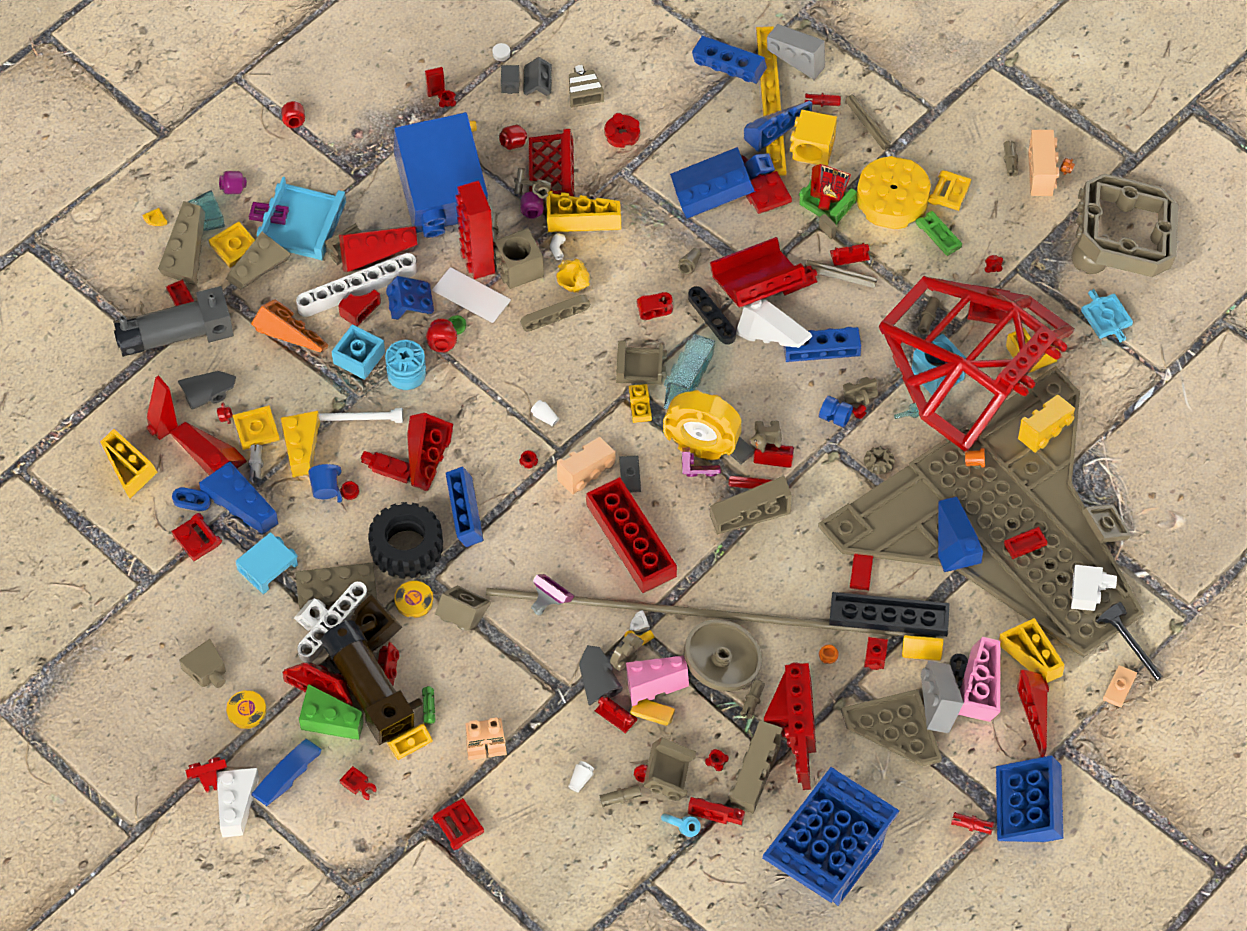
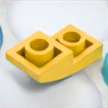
M647 384L628 386L633 423L652 421Z

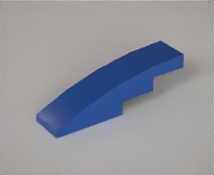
M308 739L302 741L263 779L251 796L265 806L270 805L293 786L294 780L307 770L308 764L321 754V748Z

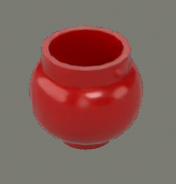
M437 319L430 324L426 332V343L430 349L440 353L448 352L454 348L457 343V332L452 322L447 319Z

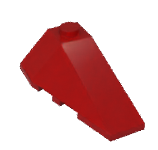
M425 412L410 416L407 438L411 486L424 491L429 490L437 473L436 468L444 458L445 448L450 445L453 423Z
M187 422L182 423L170 432L172 437L208 475H211L228 462H231L237 469L247 462L235 447Z
M1025 669L1020 670L1017 691L1040 757H1045L1047 749V693L1049 692V686L1047 681L1043 680L1042 674Z

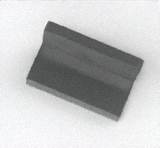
M537 57L524 66V94L529 95L535 90L546 96L551 94L552 64Z

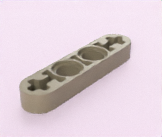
M579 295L522 317L520 323L524 331H532L587 310L591 304L586 295Z

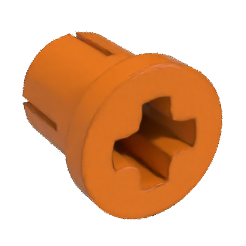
M985 449L965 451L966 466L985 467Z

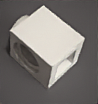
M314 598L303 606L294 619L307 631H310L328 610L322 601ZM310 609L315 611V618L310 615Z

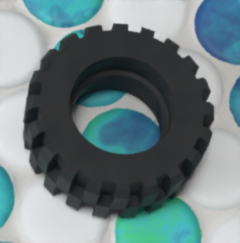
M401 502V505H396L395 503L390 505L389 509H382L381 515L377 514L370 524L368 533L370 554L375 565H379V569L382 572L388 571L389 576L395 577V575H398L401 579H405V576L416 578L417 574L421 576L426 574L427 569L432 570L435 567V562H439L443 552L441 523L432 511L429 512L427 507H419L418 503L413 502L412 505L407 504V502ZM402 531H413L424 538L417 547L409 550L396 549L388 543L392 536Z

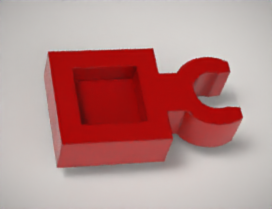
M354 766L340 779L341 785L355 795L359 791L362 792V796L366 800L370 799V795L366 793L367 790L377 792L376 786L373 783H367L369 781L368 777Z

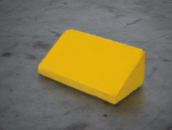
M905 635L902 657L940 661L942 659L944 639Z
M643 699L638 701V705L632 707L630 714L667 726L672 723L675 709Z
M421 723L387 741V744L396 759L399 760L431 743L433 740L424 723Z

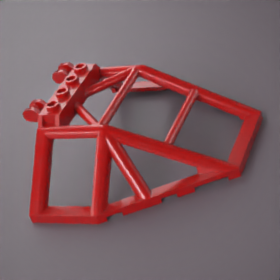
M923 276L879 325V329L884 334L893 353L892 357L895 364L903 375L902 379L913 403L917 405L920 418L964 452L969 451L1013 390L1022 396L1028 395L1029 391L1026 386L1033 389L1036 383L1027 374L1045 354L1056 360L1061 357L1060 351L1065 352L1068 349L1065 342L1061 339L1068 338L1075 329L1029 295ZM927 289L961 298L925 340L894 326ZM969 301L1007 312L966 359L932 343ZM1024 308H1028L1029 310H1031L1037 316H1039L1052 327H1054L1055 330L1052 331L1051 329H1049L1039 320H1037L1028 312H1026ZM1013 318L1019 346L1017 355L1013 359L975 360ZM1022 323L1035 332L1027 343L1025 342ZM901 343L908 344L947 363L914 375L901 347ZM1005 367L995 380L979 369ZM963 372L994 394L966 435L935 413ZM946 376L929 401L926 402L919 385Z

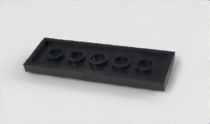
M832 592L829 625L947 637L950 603Z

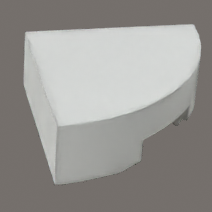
M643 610L637 612L630 623V630L635 632V634L650 629Z

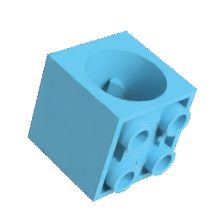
M944 334L936 337L932 342L966 359ZM916 349L913 353L912 371L916 375L937 367L930 363H947ZM965 372L961 374L954 386L964 380ZM946 376L922 385L933 395Z

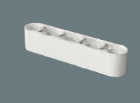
M354 582L299 643L298 654L303 662H312L325 648L321 640L315 639L317 634H325L334 626L344 621H349L354 615L356 608L367 599V588L364 583ZM356 590L363 591L361 596H355L353 593ZM345 604L351 606L350 609L346 611L340 609L341 606ZM331 619L338 621L335 625L328 624V621ZM305 648L312 649L310 654L305 655L302 653Z

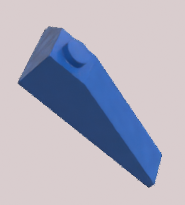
M958 497L940 500L938 502V558L943 571L948 572L981 564L983 556L982 547Z

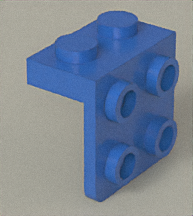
M397 276L387 286L386 294L388 295L392 319L398 320L406 310L426 314L434 312L431 288L428 282Z

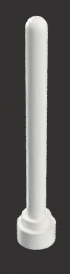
M395 408L391 412L319 413L320 421L391 419L395 423H403V408Z

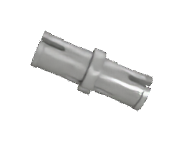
M256 444V449L255 445L250 446L251 456L248 461L250 467L249 481L251 483H255V478H257V483L261 482V468L263 467V447Z

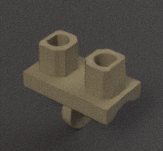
M864 377L860 379L859 384L853 385L850 382L844 384L845 402L851 405L859 402L868 405L869 399L878 396L876 379Z

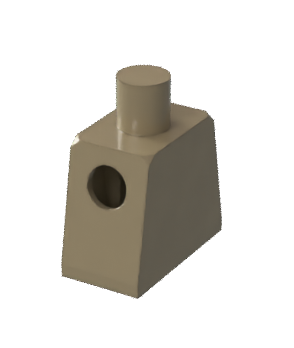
M210 639L179 659L181 669L200 686L206 687L213 683L216 688H220L225 684L226 680L222 677L226 672L225 665Z

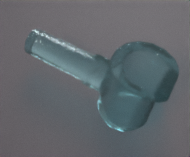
M916 403L910 404L908 411L895 414L894 418L898 419L905 416L917 418L919 410Z

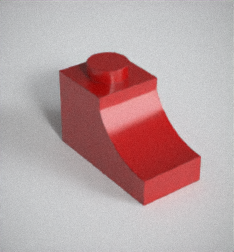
M374 289L366 295L354 296L350 294L347 298H343L338 305L340 316L358 327L381 304L380 293Z

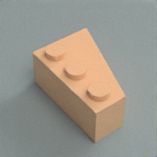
M599 437L582 447L583 450L578 453L575 451L569 454L570 457L566 460H557L558 481L572 494L582 491L587 483L592 479H597L602 471L614 465L615 450L602 438Z

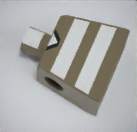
M583 65L574 67V73L569 74L570 107L604 102V90L594 70L585 71Z

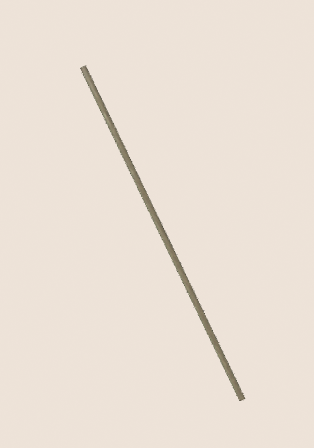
M497 588L486 589V595L528 600H537L538 598L537 592ZM574 596L571 602H567L569 604L902 637L909 635L936 638L935 635L831 626L829 621L578 596Z

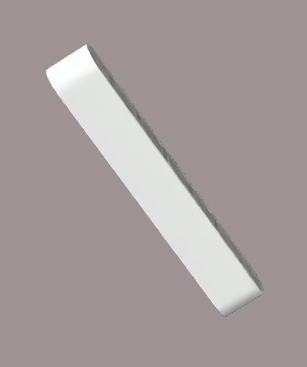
M411 253L402 254L301 293L296 299L298 313L303 317H309L338 306L343 298H347L350 294L362 296L374 289L379 290L387 287L397 276L410 278L417 272L416 258Z

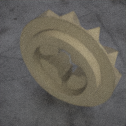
M881 446L879 448L872 447L870 451L866 452L864 457L866 468L875 474L888 473L895 463L894 454L888 448L884 449ZM883 456V461L876 463V457L880 458Z

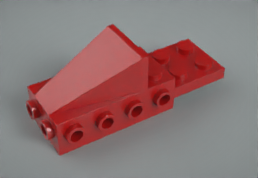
M793 662L785 665V672L765 713L764 722L782 728V737H786L787 747H791L792 754L796 756L795 766L798 783H802L803 790H811L809 753H817L812 680L809 663Z

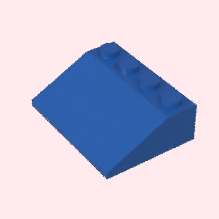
M738 147L670 174L679 203L687 219L755 192Z
M1051 755L996 766L997 840L1009 842H1049L1064 839L1062 765Z

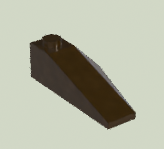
M372 594L354 611L355 615L352 618L358 627L374 621L376 627L364 633L367 645L372 652L403 628ZM328 655L325 660L327 665L334 673L341 674L336 664Z

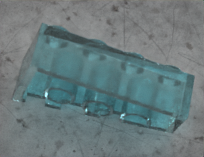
M694 334L692 339L687 341L685 351L680 353L678 363L673 365L671 376L668 375L664 383L666 387L665 409H668L671 400L675 396L684 392L694 391L699 386L702 375L705 373L714 354L715 340Z

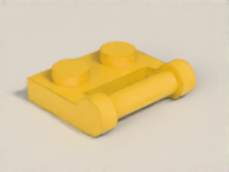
M942 170L939 173L938 183L933 194L929 196L928 202L932 205H942L959 211L970 187L971 179ZM951 181L945 196H940L945 182Z

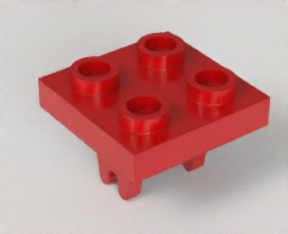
M220 757L209 759V764L201 766L199 762L188 765L189 769L185 770L187 779L199 777L206 793L210 792V786H213V789L216 791V772L227 769L225 759L221 760Z

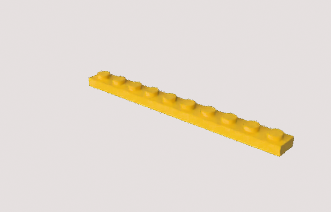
M774 26L756 27L758 55L765 58L767 66L760 78L763 117L781 111L777 56L767 50V36L774 29ZM782 135L766 146V154L769 153L775 168L774 171H777L779 176H786L784 137Z

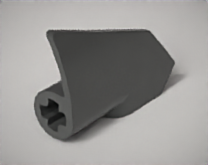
M215 371L178 380V384L184 391L186 400L193 410L207 404L208 401L212 403L223 401L226 397V391L234 388L236 376Z
M587 645L579 667L588 705L591 706L604 695H607L608 698L618 695L623 687L614 675L613 668L601 648Z

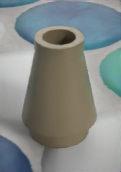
M693 248L679 260L678 268L682 273L690 274L695 271L701 256L700 250Z

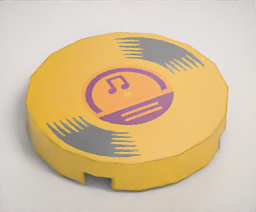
M408 581L396 590L394 595L395 606L398 612L406 617H421L432 608L433 592L424 582Z
M244 690L236 693L229 699L226 712L229 721L236 725V727L250 729L259 725L262 719L265 718L267 708L260 694Z

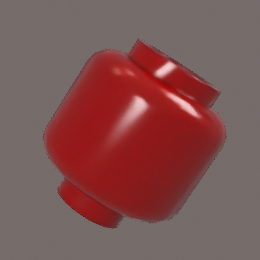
M296 101L287 102L283 105L281 116L284 125L289 128H297L303 125L305 122L303 105Z
M518 124L504 127L499 134L501 145L508 150L523 147L527 139V132Z

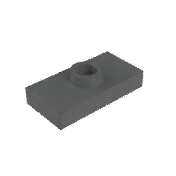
M639 456L619 457L620 475L623 483L629 492H641Z

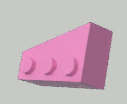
M684 656L626 663L627 682L632 706L638 705V701L646 698L648 700L655 699L657 694L663 692L669 694L689 687L688 667Z

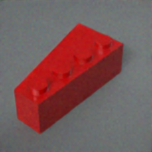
M403 226L340 234L339 241L343 272H350L418 245L416 227Z

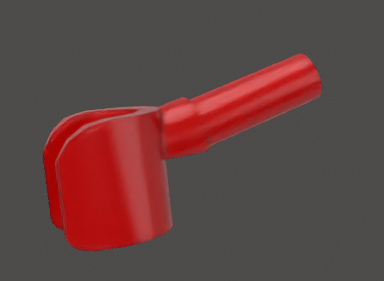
M860 404L857 408L853 407L852 413L857 419H861L867 414L865 412L866 407Z

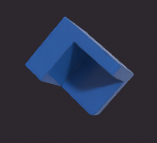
M769 153L754 155L745 163L750 180L756 178L759 174L771 173L775 170Z

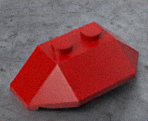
M304 662L284 669L282 672L284 682L306 692L309 684L353 707L344 677L338 673L334 674L328 671L323 665Z

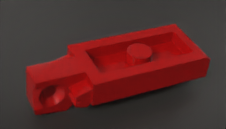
M363 451L361 463L367 464L368 468L372 469V472L406 484L410 479V465L408 462L378 452L373 454Z
M691 797L688 806L689 815L726 825L727 822L742 825L745 811L739 808L733 809L721 803L708 802L702 798Z

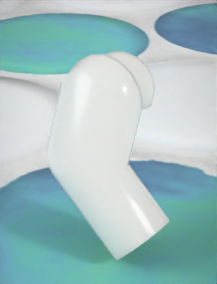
M560 233L552 237L549 246L556 260L564 257L560 245L564 244L566 238Z

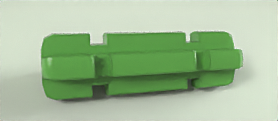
M427 686L422 689V696H424L423 713H425L423 718L424 723L431 725L435 723V714H433L435 713L434 689Z

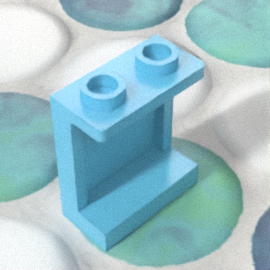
M270 532L236 560L237 571L262 594H265L269 590L268 584L291 565L294 568L298 566V556L293 549H288L279 536L275 537Z

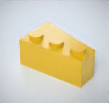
M1059 395L1044 403L1042 410H1034L1032 412L1033 416L1029 419L1026 417L1021 419L1018 439L1035 453L1040 448H1045L1052 437H1057L1065 425H1070L1075 418V408Z
M318 411L281 418L292 478L308 475L309 469L313 467L318 428L320 426Z
M1035 618L1000 634V647L1029 671L1042 674L1043 680L1047 681V683L1063 675L1065 665Z

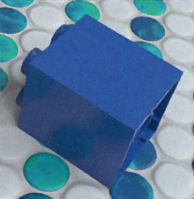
M467 112L394 128V156L412 226L416 227V233L423 232L426 238L436 237L445 233L446 226L458 224L457 217L459 215L456 209L458 204L455 195H458V186L479 181L488 200V193Z

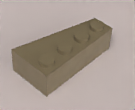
M785 476L711 505L710 517L717 535L789 515L791 512L792 494Z
M759 721L755 734L750 741L749 750L743 758L742 769H739L737 772L735 787L732 786L728 797L731 798L732 807L754 813L781 747V727Z

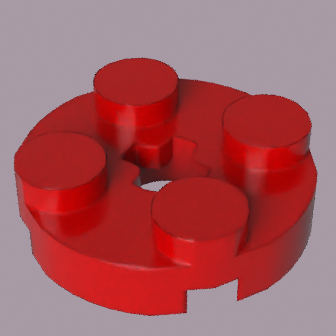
M614 114L604 127V134L608 143L617 148H625V145L630 144L631 146L634 145L640 138L639 121L629 115ZM625 129L627 132L619 133V130Z

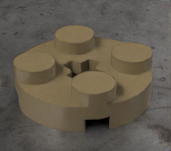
M634 633L628 634L622 640L624 644L621 648L617 646L611 657V666L620 672L625 668L627 662H634L637 655L635 653L644 642Z

